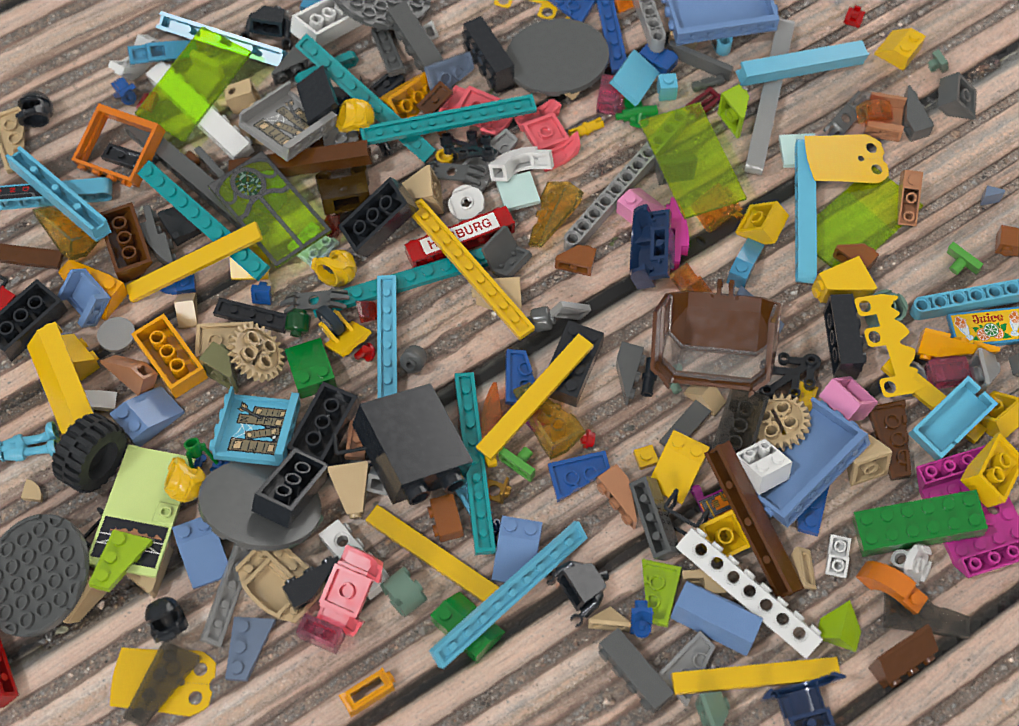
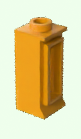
M382 667L360 683L339 694V697L352 718L394 691L393 683L396 681L391 672H385ZM382 680L383 686L354 703L351 698L353 695L375 681Z

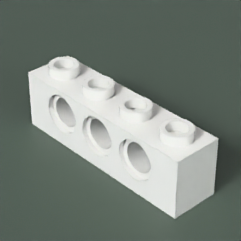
M339 519L319 533L323 544L334 557L338 556L339 560L346 547L339 546V543L343 540L348 541V545L364 551L363 548L365 546L358 537L354 539L350 534L352 533L350 527L346 523L342 524ZM384 568L382 569L383 577L381 583L389 578ZM373 581L367 596L369 600L382 592L381 583Z

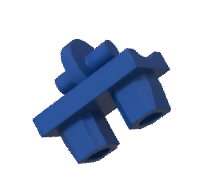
M124 77L110 83L116 91L113 93L115 98L121 97V101L126 105H132L136 102L137 96L132 91L136 87L133 83L128 84Z
M636 600L634 608H631L630 634H634L639 638H646L651 634L653 608H648L647 600Z

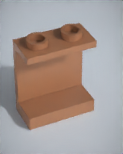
M871 92L869 101L872 104L867 108L864 134L877 139L899 142L904 130L902 117L907 97Z

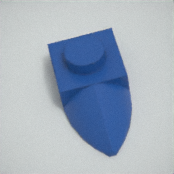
M192 274L159 291L171 295L196 292L195 275Z

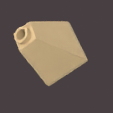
M426 165L402 184L414 202L422 198L435 214H444L441 182L431 166Z
M868 434L870 445L847 467L851 486L888 474L892 451L870 434Z
M368 461L327 467L347 516L350 519L362 518L361 514H364L367 497L368 473L371 470Z

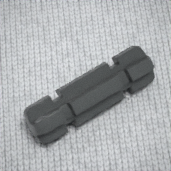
M718 74L715 75L716 77H708L700 80V82H692L693 92L708 89L710 86L714 87L716 84H724V75Z

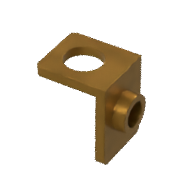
M506 477L504 484L491 479L487 480L488 490L492 486H497L500 489V493L497 496L489 494V500L503 504L505 498H509L512 486L509 484V477Z

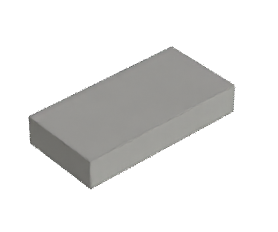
M560 301L550 310L551 317L581 320L591 311V308L588 304Z

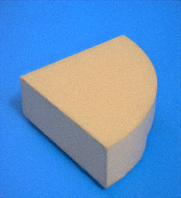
M26 479L21 498L27 501L42 502L43 494L39 486L35 482Z

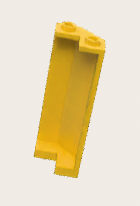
M53 322L38 329L28 343L27 348L63 435V433H66L67 428L73 425L78 418H82L86 414H92L93 410L61 335L63 331L56 322Z

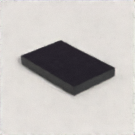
M324 65L296 84L307 123L310 125L339 106L328 70Z

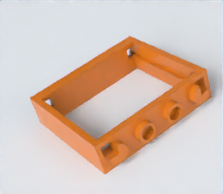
M98 103L71 160L82 171L90 170L92 174L98 177L104 175L106 178L111 179L112 182L118 180L126 187L131 188V186L139 188L143 179L137 173L148 160L152 161L166 130L158 123ZM108 118L150 132L130 177L87 162Z

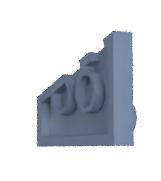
M466 51L425 66L424 70L430 91L439 81H442L451 89V86L463 79L474 69V64L470 51Z
M234 617L225 676L227 681L248 682L259 659L258 656L268 640L269 633L275 626L276 619Z

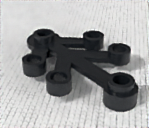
M468 130L466 132L469 143L455 139L449 132L443 133L440 137V145L444 148V154L446 155L457 153L458 159L461 160L481 157L485 162H491L496 159L497 150L490 146L491 136L488 134L480 136V143L484 148L477 145L476 130Z
M785 352L778 355V363L780 365L794 364L799 366L796 368L775 367L774 365L773 374L784 376L771 385L762 386L759 389V399L762 402H766L765 397H768L770 400L773 399L774 393L790 381H792L789 394L792 396V399L796 397L799 399L801 394L799 389L800 375L807 371V375L804 379L803 387L809 391L813 390L816 383L814 372L821 366L819 356L807 354L800 358L790 357Z

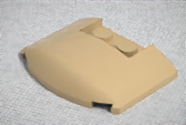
M289 548L275 551L252 550L235 567L243 589L258 607L279 620L289 621L294 624L319 600L327 584H324L313 602L294 612L283 592L282 586L285 585L284 582L294 576L298 578L304 575L303 571L309 567Z

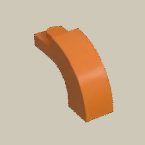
M866 561L856 575V578L870 590H880L889 594L914 615L919 613L928 600V597L915 586L916 582L884 563Z

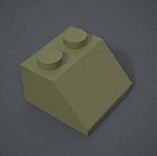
M213 341L200 356L199 361L208 377L227 389L233 386L234 393L237 394L239 388L235 365L230 362L233 358L227 355L230 350L224 344L220 343L219 345Z

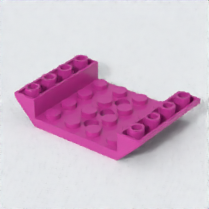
M986 445L917 466L918 487L922 499L970 491L960 480L967 466ZM1009 496L1005 503L993 506L997 509V514L995 515L991 514L988 508L980 501L988 527L984 536L943 543L954 567L967 578L1019 562V516Z

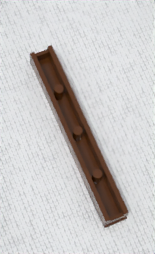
M367 140L307 148L289 161L284 160L276 153L266 154L285 177L373 164L371 148L368 147ZM251 157L228 160V172ZM254 162L244 166L256 169L260 173L274 171L267 162Z
M730 441L717 445L714 449L705 452L704 454L776 598L779 596L781 598L790 596L804 589Z

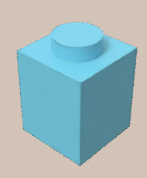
M676 73L658 74L657 92L659 101L676 100L678 92Z

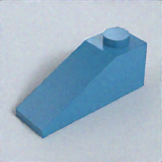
M747 238L729 271L726 283L729 284L730 280H734L735 287L740 288L742 285L745 288L765 245Z

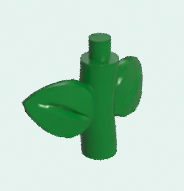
M624 97L625 109L621 110V113L615 114L616 121H629L630 126L647 128L649 125L647 118L658 117L657 105L643 106L642 101L634 106Z

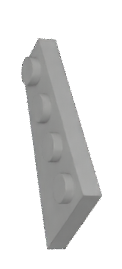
M505 128L491 140L490 146L497 150V156L513 150L518 144V138ZM481 157L469 158L462 165H469L470 163L478 165L485 169L483 173L486 175L485 177L471 176L481 182L480 186L470 182L466 184L478 188L482 193L491 181L488 166L490 162L483 161Z

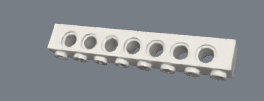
M691 528L676 548L748 610L762 617V622L807 659L823 640L820 636L822 632L813 624L809 627L804 622L805 617L798 611L792 612L787 608L789 604L780 596L776 599L771 594L772 589L762 582L760 585L754 580L756 576L747 568L743 571L738 566L740 562L732 555L727 557L723 554V548L715 541L710 543L706 539L707 534L700 528L696 530ZM702 543L706 545L707 553L705 555H699L696 552L697 544ZM715 557L721 558L723 560V567L719 569L712 566V559ZM730 571H736L739 574L740 579L737 582H731L728 579ZM753 585L756 593L753 596H747L744 593L745 586ZM763 599H769L772 602L771 609H762L760 602ZM779 613L787 614L789 617L788 622L785 624L779 623L776 619ZM796 627H802L805 630V635L802 638L794 636L793 630Z

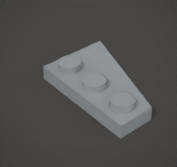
M699 631L658 675L673 691L671 673L704 670L715 645ZM692 694L675 696L687 707Z

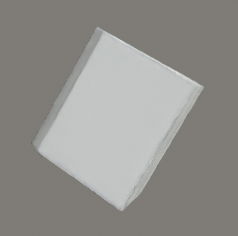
M433 21L422 26L431 40L439 37Z

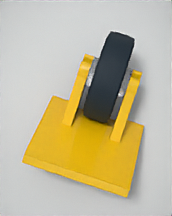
M322 305L316 310V315L320 320L318 325L330 339L324 344L325 347L343 358L349 355L360 343L366 341L367 337L372 334L369 329L354 321L348 323L339 311H332L326 305Z

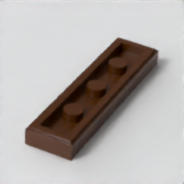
M0 243V263L59 270L64 257V252L61 250Z

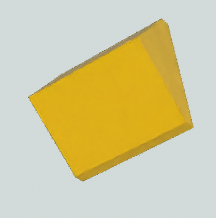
M733 510L713 518L698 527L707 534L706 539L710 543L715 541L723 548L722 553L727 557L751 547ZM702 544V547L707 552L706 545ZM719 557L713 558V561L715 563H718L722 561V559Z

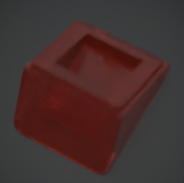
M338 214L327 215L324 222L331 230L325 235L329 238L338 237L340 216ZM321 225L320 231L322 232L325 228Z
M356 301L360 323L377 320L375 302Z

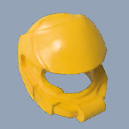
M352 98L345 100L340 106L336 128H338L339 132L348 133L349 131L357 130L360 134V128L364 129L374 124L375 115L372 106L367 101Z
M332 250L329 253V257L312 259L311 269L318 275L317 278L328 286H345L354 279L357 273L354 257L346 250ZM323 265L328 266L333 271V274L329 273L326 269L324 270Z
M172 458L168 466L169 471L165 479L164 490L170 498L185 503L193 501L198 497L206 474L200 467L192 469L187 466L183 458Z

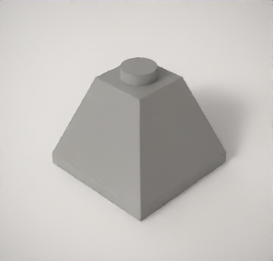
M978 348L967 364L970 377L981 387L975 394L976 397L989 388L1001 370L996 356L983 348Z

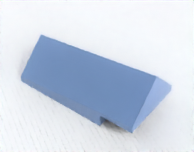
M687 580L671 614V619L697 632L701 631L705 636L744 656H747L763 620L762 617L745 610L743 606Z

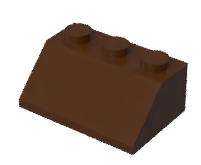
M926 624L878 656L868 667L883 689L889 685L891 688H894L902 682L901 677L906 674L910 677L919 670L917 666L922 663L926 666L936 659L934 655L939 649L930 625Z

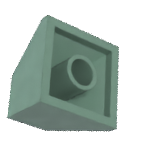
M722 692L701 693L695 702L702 726H723L729 713L730 704L727 697H723Z

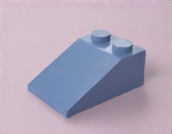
M159 386L125 401L109 414L114 422L125 430L131 442L135 446L142 447L185 412L166 390Z
M502 516L492 581L505 583L538 554L542 522Z
M201 517L172 527L192 588L197 589L221 580L228 563V558L222 539L211 531L212 528Z

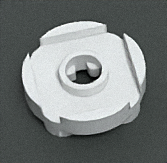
M462 185L452 192V196L448 201L449 210L459 221L469 220L484 213L485 198L478 188L471 185ZM466 199L468 201H471V204L468 207L462 206V204L465 203L464 200Z

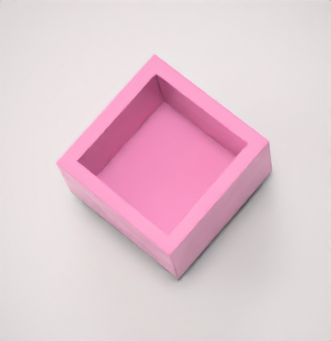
M851 376L832 378L819 395L829 408L839 411L848 421L864 420L878 403Z

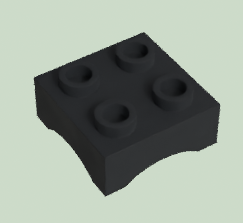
M174 206L157 213L160 221L177 246L203 233Z

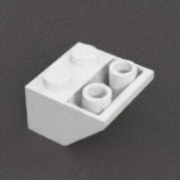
M766 439L736 453L758 495L790 478L792 461Z

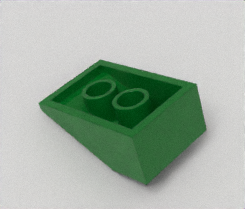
M321 338L284 349L300 399L316 395L322 382L337 387Z

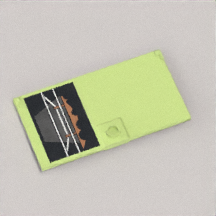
M135 445L127 446L89 551V566H97L114 529L153 540L151 547L141 554V558L136 563L134 562L126 573L152 578L157 577L172 527L175 525L181 505L180 501L170 498L164 490L165 479L172 458H183L187 466H189L185 455L147 449Z

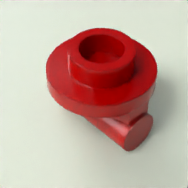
M365 343L354 354V358L357 360L364 358L365 361L371 362L376 355V349L371 343Z

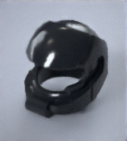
M29 91L18 100V107L21 108V111L15 116L21 126L43 127L49 123V118L53 116L54 104L44 93Z
M172 597L159 598L151 602L146 608L145 621L150 623V633L156 644L163 641L166 643L177 638V635L185 631L189 626L182 607Z

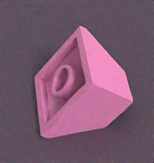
M641 188L629 189L617 200L616 213L632 224L633 211L636 207L648 204L651 212L666 210V207Z

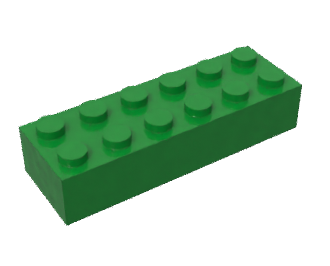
M977 489L856 511L852 517L862 557L895 552L899 549H911L916 544L928 546L984 536L988 529Z

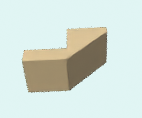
M703 570L682 571L680 577L681 585H685L686 580L694 584H702V588L725 597L726 590Z

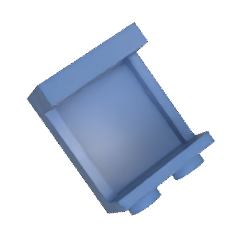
M85 268L70 270L57 295L61 300H68L81 315L77 322L81 328L96 326L111 299Z

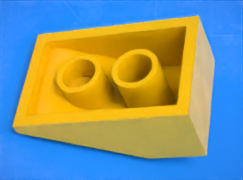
M673 430L651 475L652 478L657 479L663 496L669 498L673 491L678 489L677 503L683 505L706 459L704 453L709 451V446Z
M1000 432L996 433L967 466L960 481L970 491L977 489L980 501L987 508L1005 503L1019 475V452Z

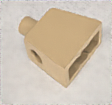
M248 78L227 85L225 87V96L218 97L217 101L220 108L229 106L233 114H240L251 103L259 101L261 96L252 80Z

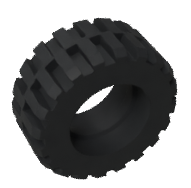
M98 413L86 414L82 418H78L73 425L67 428L66 433H63L60 442L55 447L56 451L53 453V462H51L54 476L79 493H91L94 490H98L101 488V485L109 481L110 477H113L116 469L121 465L125 449H127L126 441L128 439L125 430Z

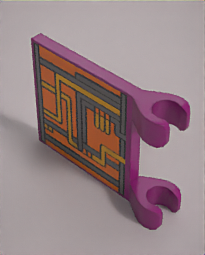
M694 485L690 490L702 513L706 508H710L708 521L732 510L722 489L705 497L699 485Z

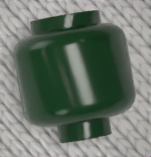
M292 309L286 315L285 330L290 332L292 337L299 338L303 334H307L310 327V315L307 314L306 310Z

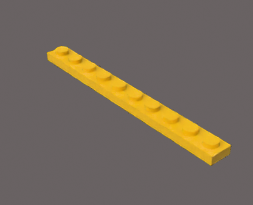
M422 198L417 200L415 203L419 210L412 218L519 340H522L535 331V326L427 203Z

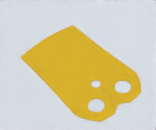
M869 135L804 136L807 160L815 181L875 184L882 182L889 176L888 165L883 160V154L885 153L882 144ZM868 143L876 146L875 153H870L866 149ZM858 156H862L864 161H859ZM872 165H879L882 169L881 174L873 173Z
M122 647L112 677L110 706L181 716L195 715L209 706L212 691L210 690V685L207 684H210L211 680L215 678L216 663L206 653L197 650H154ZM198 663H204L207 666V672L202 676H197L194 673V667ZM180 678H183L187 683H185L183 686H179L177 684V681ZM194 691H198L202 695V700L197 705L189 702V695Z

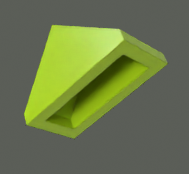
M849 600L821 617L818 629L822 632L820 634L823 638L822 641L856 652L861 629Z

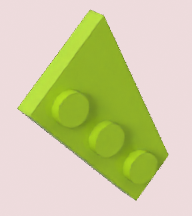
M113 529L88 583L89 587L110 592L126 575L129 567L141 558V554L147 548L151 547L153 540Z
M642 559L645 600H647L648 608H653L652 624L668 628L682 567Z

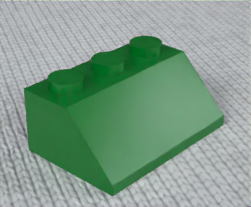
M459 591L444 600L430 615L431 622L447 635L473 612L477 606ZM493 623L464 652L474 662L478 663L505 632L496 623Z

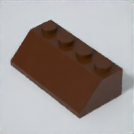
M130 202L100 212L107 219L112 231L104 239L118 279L126 283L140 278L153 262L133 203Z

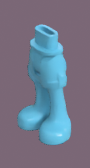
M48 422L45 426V432L32 436L18 434L3 442L0 441V460L2 462L6 460L17 462L26 460L27 456L50 454V456H53V453L56 451L55 447L60 440L55 422ZM47 442L45 445L28 447L29 445Z

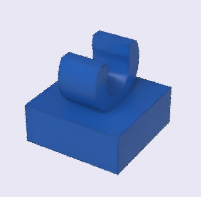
M260 281L259 285L252 284V303L271 305L272 293L271 286H267L268 282Z

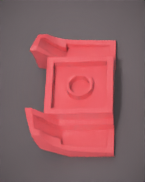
M455 85L452 89L454 94L438 112L497 101L500 98L472 86L464 89ZM514 117L475 124L474 126L481 128L482 135L488 134L495 137L505 128H508Z
M550 99L537 107L536 113L514 117L521 132H525L533 147L538 146V150H552L554 162L552 169L569 162L579 153L581 146L578 131L569 138L557 116H559L562 105L554 99Z
M347 544L341 559L334 564L319 601L321 607L315 621L347 636L354 637L359 628L365 623L364 620L358 617L373 581L377 583L382 582L383 562L373 555Z

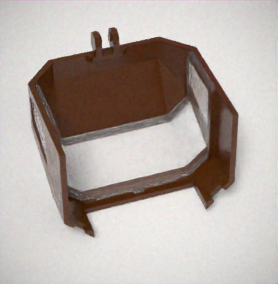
M722 279L717 281V293L690 290L665 293L653 311L650 370L655 375H658L668 390L672 383L746 390L749 391V398L771 380L779 341L782 304L765 297L735 295L734 280L729 282V294L722 293Z

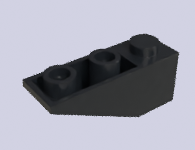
M329 556L321 561L322 565L316 568L314 566L309 567L303 571L304 575L298 578L294 576L284 582L285 585L282 586V589L294 612L314 601L328 580L334 564L338 562V556L334 558Z

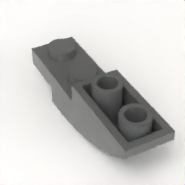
M150 205L143 206L146 222L140 223L143 235L155 257L165 266L177 260L176 254H172L171 249H174L172 239H168L165 232L162 233L160 225L157 226L156 222L159 221L157 212L152 211Z

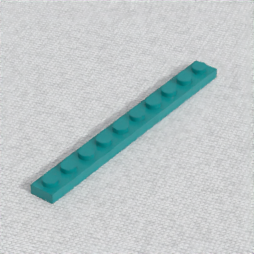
M307 33L295 45L318 68L324 65L328 70L330 79L351 98L367 101L372 106L375 119L379 123L402 119ZM420 135L398 139L423 163H426L437 151Z
M533 94L372 124L367 128H360L362 140H367L368 145L532 114L536 113L537 108Z
M150 160L137 173L213 242L232 233ZM248 247L230 256L258 282L270 269V266Z
M482 248L469 251L483 268L489 266L481 251ZM448 258L391 275H396L397 294L454 277L461 273ZM377 279L344 288V290L348 291V294L344 295L350 296L349 299L335 300V302L346 304L347 308L377 300ZM319 297L310 299L311 305H315L319 301ZM332 308L331 310H332V311H334V310H336V311H341V310H344V309ZM313 309V313H314L315 318H317V315H316V310H317V309Z
M474 372L455 373L454 380L461 440L473 460L466 474L474 553L475 555L495 554L496 548L484 455L476 449V446L482 440Z

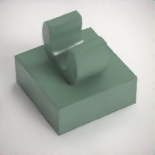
M939 49L932 53L933 59L928 62L930 71L935 72L940 69L944 73L949 70L948 61Z

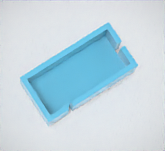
M967 376L908 434L935 461L942 459L998 403L985 391L976 397L975 394L981 387L971 377Z

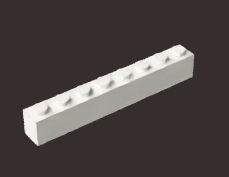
M161 60L145 73L150 82L232 160L249 157L254 152L251 146L253 144L246 135L243 137L237 126H231L228 118L225 115L221 116L213 104L209 105L207 99L202 94L198 95L196 93L197 90L191 84L187 85L184 77L181 74L177 75L170 64L166 65Z

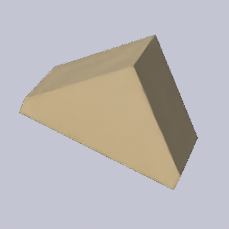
M197 294L177 295L174 305L179 329L196 328L198 324Z
M690 385L684 392V395L692 401L697 400L711 410L712 416H715L726 404V400L717 387Z

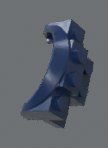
M648 204L636 207L633 211L630 276L637 289L656 287V279L670 278V269H674L675 235L671 230L672 213L670 209L651 212Z

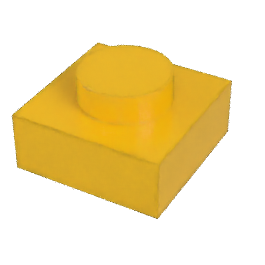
M652 444L633 451L640 470L657 465L658 458Z

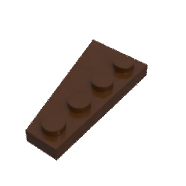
M906 399L876 405L868 414L876 439L892 451L888 469L890 481L908 478L912 474L910 450L908 449L907 415L905 412Z

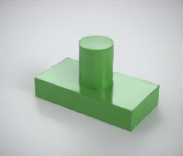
M954 241L950 244L947 254L956 259L949 267L952 273L958 275L964 267L976 275L982 270L983 263Z
M503 447L499 452V461L529 482L535 477V469L526 463L533 455L530 449L523 447L516 456Z

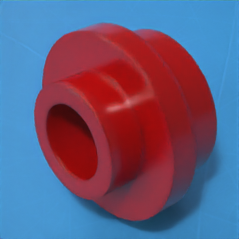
M590 429L581 434L580 443L583 444L585 449L588 447L592 448L595 443V432H591Z

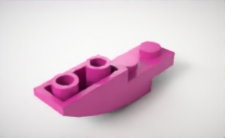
M671 197L670 204H666V210L670 209L672 213L671 230L675 235L674 269L671 270L678 271L681 255L688 254L689 231L680 204L675 197Z

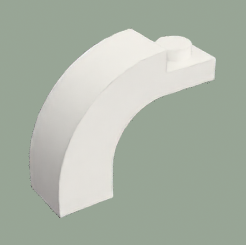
M137 34L134 46L161 41L149 35ZM128 56L124 60L110 61L108 67L113 69L114 73L126 79L134 80L142 76L152 63L130 65Z
M538 146L505 152L497 156L488 166L491 181H508L514 174L523 170L552 169L554 162L552 150H538Z

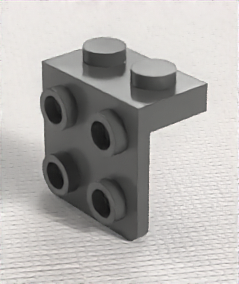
M502 226L481 249L493 274L500 278L513 277L532 258L529 250L517 246L507 226Z

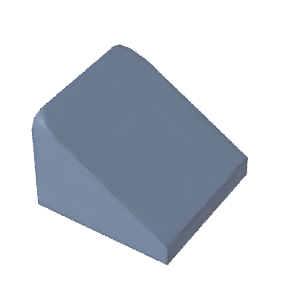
M987 186L982 194L980 205L1000 202L1005 190Z

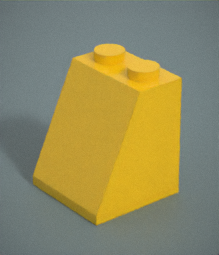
M860 256L820 272L812 285V294L815 298H818L820 303H827L830 295L853 294L855 301L859 297L872 296L877 290V286Z

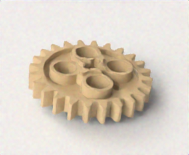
M251 322L247 325L243 323L229 334L230 338L227 340L229 345L226 348L231 351L227 355L233 357L230 362L237 364L235 369L240 368L241 375L246 373L248 380L253 377L254 382L260 380L263 383L265 380L270 381L272 378L274 379L283 370L281 367L285 365L282 361L285 356L281 355L284 349L278 347L281 343L275 342L276 336L271 337L270 330L265 332V326L259 329L257 323L253 326Z
M774 394L773 399L770 400L768 397H765V403L759 401V407L753 406L754 412H749L750 419H747L748 426L746 428L754 444L766 439L777 449L781 448L782 452H784L786 446L792 449L793 443L800 445L798 439L805 440L803 433H809L808 427H811V416L808 407H805L803 401L799 402L798 397L792 399V396L789 394L785 398L781 394L777 398ZM772 411L776 412L786 435H782Z

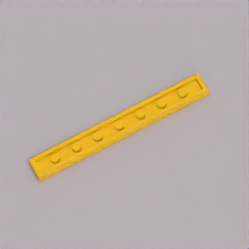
M254 221L127 284L126 289L130 301L135 303L263 240L258 223Z
M578 333L480 441L476 449L492 461L593 349V344Z
M376 505L365 519L367 524L481 602H484L499 588L379 505Z
M837 657L672 672L671 680L674 695L798 684L825 676L834 671L840 673Z

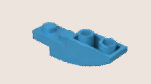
M196 40L152 42L145 45L127 46L130 65L160 62L161 60L164 62L191 59L190 54L193 50L198 52Z

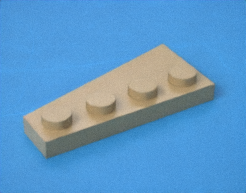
M20 107L0 112V154L8 174L15 171L10 168L5 155L9 154L12 156L18 152L17 148L19 146L25 150V126L19 125L15 116L21 111Z

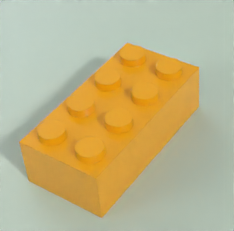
M164 313L131 333L136 345L175 399L208 379L203 366Z

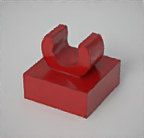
M857 5L854 8L849 7L843 23L860 28L865 11H862L861 7Z

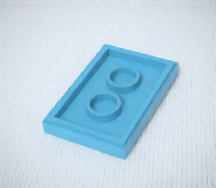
M634 49L612 78L610 84L636 106L660 72Z

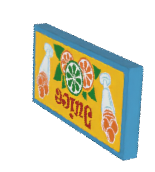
M1019 307L951 313L946 316L952 338L964 337L970 340L969 343L972 344L973 341H978L993 346L1019 344Z

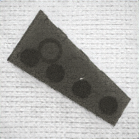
M884 592V628L916 632L926 624H929L933 635L968 639L970 637L969 616L945 607H938L929 601H926L919 613L914 615L895 598Z
M163 641L123 719L137 726H146L200 662L202 657Z

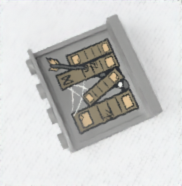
M290 81L280 85L276 90L268 93L259 101L254 102L247 109H243L239 114V127L286 161H289L336 127L337 114L331 111L314 124L310 125L307 123L300 97L290 91Z

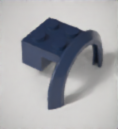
M834 671L800 684L775 690L771 688L764 693L760 702L777 699L785 726H835L830 708H825L819 687L838 682L847 677Z

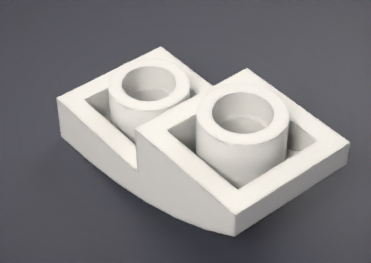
M84 390L93 411L112 412L115 409L117 392Z
M830 535L825 574L846 578L851 538Z

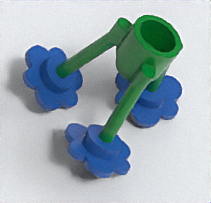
M189 438L184 442L185 455L188 459L189 467L192 469L201 467L202 463L207 460L206 455L202 454V451L213 461L210 472L230 463V461L215 460L206 444L200 443L198 438Z

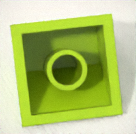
M740 84L721 93L717 112L718 116L737 139L741 135L749 100L747 90L743 89Z

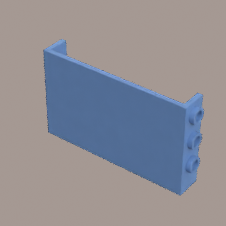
M661 0V3L665 4V16L669 18L668 27L673 32L676 45L776 31L780 20L778 6L774 4V0Z
M814 397L810 399L813 409L809 412L811 427H808V434L803 433L805 440L798 439L800 445L793 443L792 449L786 446L785 451L782 452L792 461L790 478L760 495L757 494L767 516L770 518L773 516L787 528L870 445L868 434L860 429L854 421H848L839 411H833L823 400L819 401Z

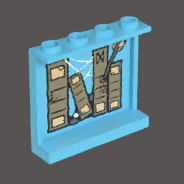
M230 386L228 394L224 396V408L220 409L219 424L215 425L214 439H211L209 445L213 458L215 460L279 466L288 455L286 447L293 437L301 407L299 393L292 392L290 400L238 395L234 393L233 386Z

